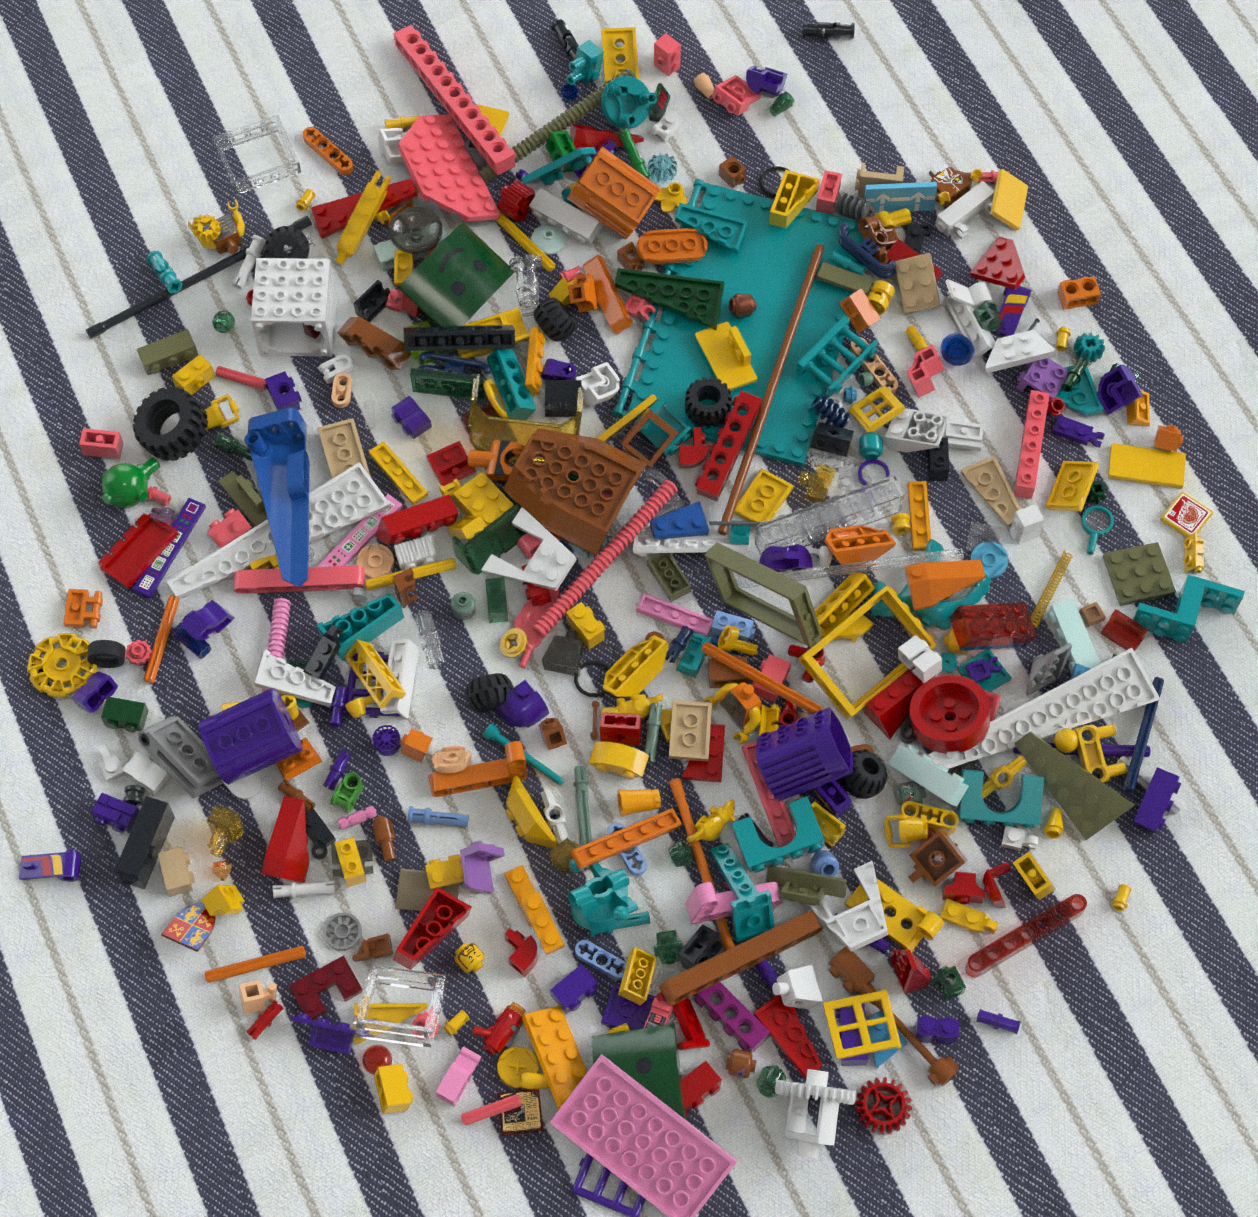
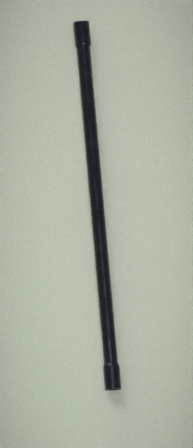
M305 216L289 226L301 231L311 226L312 222L308 216ZM247 248L181 281L183 286L179 292L245 259ZM165 289L117 315L87 328L86 332L90 339L109 328L177 293H169Z

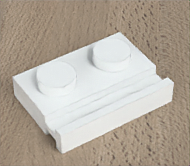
M949 420L945 429V437H948V447L981 451L984 425Z

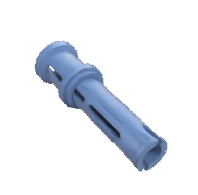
M409 806L407 823H424L425 826L434 823L468 827L469 815L434 812L430 808L424 810Z

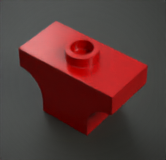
M956 871L953 883L944 887L942 900L950 899L958 901V903L963 905L969 903L983 904L986 889H982L977 885L976 873Z

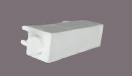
M984 181L980 182L938 214L935 226L947 237L955 231L962 239L967 235L965 232L968 230V227L965 225L967 221L984 208L990 214L994 190Z

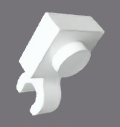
M387 586L370 591L361 587H355L353 593L354 600H367L368 603L387 595Z
M106 745L98 747L104 760L99 765L107 782L123 776V767L118 756L111 757Z
M1006 826L1001 847L1021 851L1022 846L1036 849L1039 837L1032 835L1024 836L1025 830Z

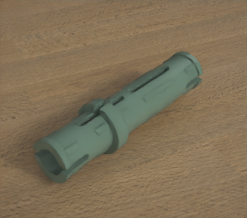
M650 703L649 720L646 721L648 729L644 753L650 755V763H655L659 727L662 726L660 718L663 705L658 703L656 711L655 703Z

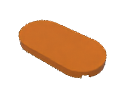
M691 228L651 230L642 234L638 239L636 249L639 257L649 264L689 263L699 261L705 256L708 243L703 234L701 235L697 233V230Z

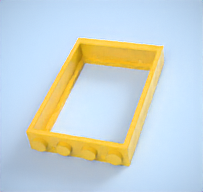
M888 585L878 591L798 658V661L846 719L854 716L868 701L909 669L901 663L855 703L851 704L813 658L817 652L882 599L912 637L916 635L919 639L925 640L931 650L937 645L934 642V637L923 629L921 621L910 613L908 605L901 602L897 597V592Z

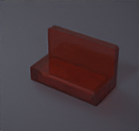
M1115 609L1108 623L1101 631V635L1123 649L1133 648L1135 652L1149 629Z

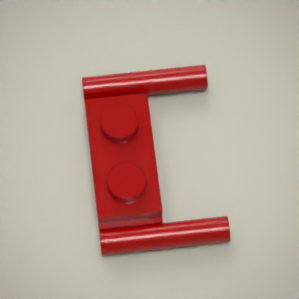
M661 992L657 993L656 998L658 1001L666 1000ZM687 998L672 1005L674 1014L687 1040L678 1042L677 1048L679 1050L709 1047L710 1041L705 1038V1033L690 999Z

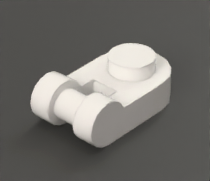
M674 113L664 115L653 126L651 133L659 135L662 140L667 141L678 129L679 117Z
M340 355L320 364L318 369L321 374H324L326 383L330 384L337 374L349 373L353 365L349 356Z

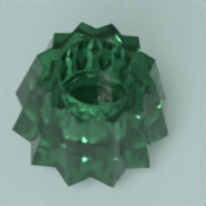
M681 839L668 849L669 855L676 867L692 865L691 856H693V852L688 844L685 845Z

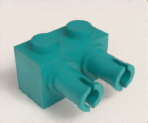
M590 40L578 46L575 60L569 62V69L573 73L567 75V82L570 85H574L580 80L586 84L597 80L600 76L604 51Z

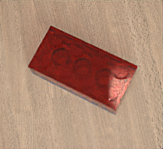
M1025 602L961 605L949 616L960 651L1026 647L1037 636Z

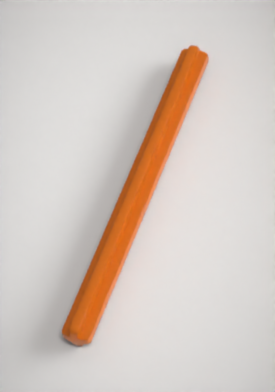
M709 642L703 645V653L805 711L814 714L822 710V706Z

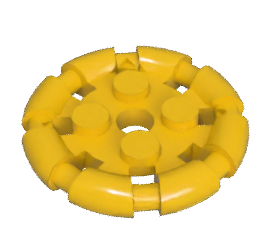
M59 633L58 636H49L37 644L36 650L33 654H30L28 659L27 672L30 673L31 677L29 679L32 685L39 692H45L48 696L54 698H65L67 695L75 693L78 688L86 685L87 680L97 672V665L90 664L87 659H81L82 656H87L90 643L86 639L78 638L76 634ZM60 643L61 647L54 649V645ZM60 661H67V665L65 667H57V664ZM81 670L85 672L83 677L79 675ZM49 680L53 682L51 686L47 685ZM71 683V685H72V686L64 687V684H65V685H68V684Z

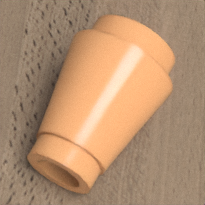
M701 73L694 79L695 87L710 100L712 99L714 87L709 75Z

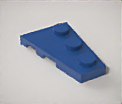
M700 501L652 519L649 524L654 540L705 536L709 533Z

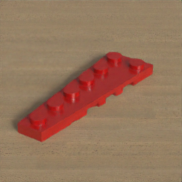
M410 178L389 184L386 189L387 194L377 214L418 196L413 180ZM362 193L311 207L319 235L322 239L345 229Z

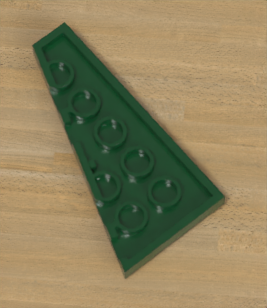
M617 269L616 288L717 330L725 285L724 281Z

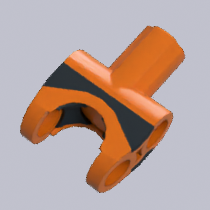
M494 440L492 441L491 451L470 450L468 466L487 468L486 476L490 480L507 482L512 471V467L507 466L510 459L519 457L525 446L512 441Z

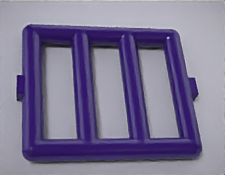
M377 652L384 662H388L389 655H384V652ZM358 653L353 655L354 661H358ZM351 666L349 668L348 691L345 704L353 701L354 696H370L367 689H355L356 679H359ZM366 707L365 715H369L370 718L401 716L399 713L383 714L380 712V708Z
M588 1153L585 1158L582 1157L579 1164L581 1168L573 1184L572 1193L628 1217H639L646 1199L639 1194L633 1209L622 1205L621 1202L628 1188L624 1181L621 1180L613 1200L601 1196L611 1173L605 1166L594 1192L581 1188L594 1159Z

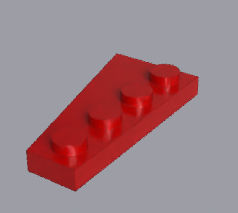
M777 995L755 1011L753 1015L770 1031L769 1036L806 1080L807 1069L819 1070L822 1068V1063L812 1042L809 1041L805 1033L806 1030L803 1024L800 1023L796 1015L795 1008L785 1006L781 995Z

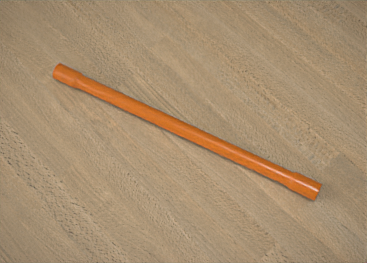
M676 778L669 781V785L676 800L687 836L689 837L697 831L685 798L681 780ZM700 840L691 842L690 845L702 882H711L715 894H717ZM716 919L725 952L735 947L726 919Z

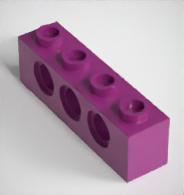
M721 982L693 995L697 1005L701 1008L704 1006L709 1011L708 1015L715 1022L719 1021L724 1026L723 1030L730 1037L734 1036L738 1040L737 1043L742 1050H748L753 1053L769 1038L770 1031ZM712 997H718L721 1000V1002L719 1004H713L710 1001V999ZM731 1011L735 1014V1017L729 1019L724 1014ZM747 1026L750 1032L742 1033L739 1028Z

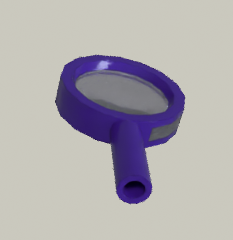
M866 460L859 467L858 479L865 487L860 506L864 505V507H867L872 490L884 487L889 481V468L880 460Z

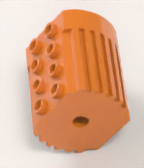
M601 147L569 193L567 199L626 240L650 208L661 187L607 149Z

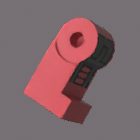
M654 998L652 1009L644 1028L667 1025L673 1012V1006H670L666 1001H658L657 998Z

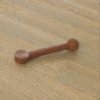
M595 700L591 704L593 707V729L590 734L592 740L598 738L596 727L599 702Z

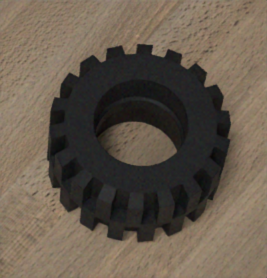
M702 377V380H695V384L691 383L685 395V413H687L688 419H692V423H698L700 427L705 425L706 428H710L712 425L717 427L718 423L723 424L728 411L731 412L732 395L730 388H727L726 383L722 384V380H714V377H710V379ZM710 399L715 401L716 404L707 406L700 403V401Z

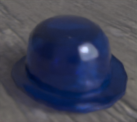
M950 334L941 343L940 351L942 357L951 365H965L975 355L972 342L962 334Z

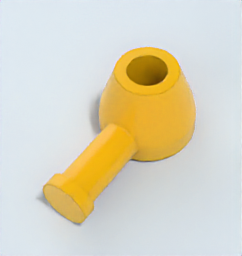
M370 695L365 698L355 699L347 703L345 707L354 718H358L366 714L365 706L375 702V700Z

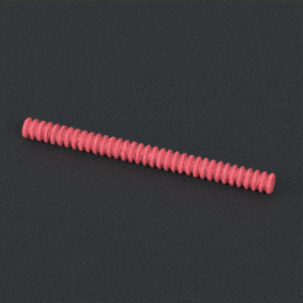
M665 480L664 484L657 488L656 492L652 494L653 497H649V501H646L645 505H642L641 509H638L637 513L629 519L630 522H626V526H623L622 530H619L618 534L614 536V539L610 540L611 543H607V547L602 549L603 552L600 551L599 556H595V560H592L591 564H588L587 568L583 570V573L579 574L580 577H576V581L571 583L572 586L569 585L568 590H564V594L560 595V599L557 598L556 603H553L552 607L548 608V612H544V616L540 617L541 620H537L536 625L532 626L537 635L545 638L546 633H550V629L554 628V624L557 625L558 620H561L562 616H565L566 612L570 610V607L574 606L573 603H577L578 599H581L582 595L586 593L585 590H589V586L594 584L593 581L596 582L597 577H601V573H604L605 569L609 568V565L613 563L612 560H616V556H620V552L624 551V547L627 548L628 543L630 544L632 539H635L636 535H639L640 531L644 529L643 526L646 527L647 522L649 523L651 518H654L655 514L659 513V510L663 508L662 505L665 506L666 501H670V497H673L674 493L678 492L673 482Z

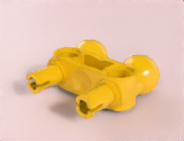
M1093 724L1085 725L1073 730L1063 728L1056 733L1054 741L1057 749L1064 753H1071L1077 749L1081 767L1091 774L1093 770H1097L1100 773L1099 779L1103 783L1108 782L1110 777L1127 773L1124 762L1107 766L1101 748L1100 739L1117 734L1114 724L1096 727ZM1083 731L1089 733V741H1085L1082 738Z

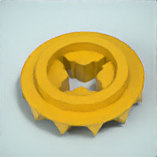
M206 214L199 215L194 219L192 232L197 239L203 242H211L220 235V222L215 219V216L212 217ZM210 223V227H209V228H210L211 230L207 229L206 231L203 232V227H204L203 225L206 226L207 224Z
M512 628L505 632L500 641L502 654L513 659L515 656H521V652L526 651L525 646L529 643L527 641L528 635L519 628ZM510 641L517 642L518 646H513Z

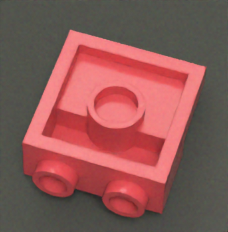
M735 75L716 85L712 98L717 104L725 106L729 113L738 116L748 111L750 104L760 100L762 93L756 94L744 80Z

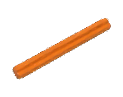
M170 595L152 654L144 675V682L153 684L179 604V598Z
M299 946L205 971V978L210 983L305 958V948Z

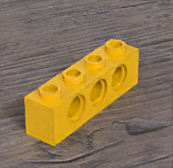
M852 572L815 609L822 631L821 639L839 625L875 589L866 574Z

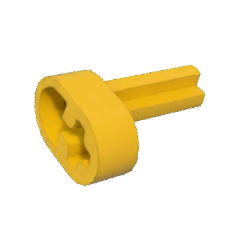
M725 626L718 640V648L727 652L734 650L752 656L757 654L758 645L738 640V627Z

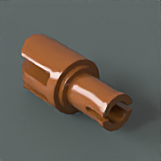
M378 816L373 821L376 844L381 845L384 862L394 861L397 858L393 847V842L396 839L393 824L388 818Z

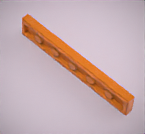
M671 808L573 849L570 855L579 870H582L681 828L682 822L674 809Z

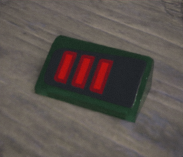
M662 83L657 85L656 96L654 97L657 98V101L651 104L649 109L650 121L659 122L662 119L670 100V94Z

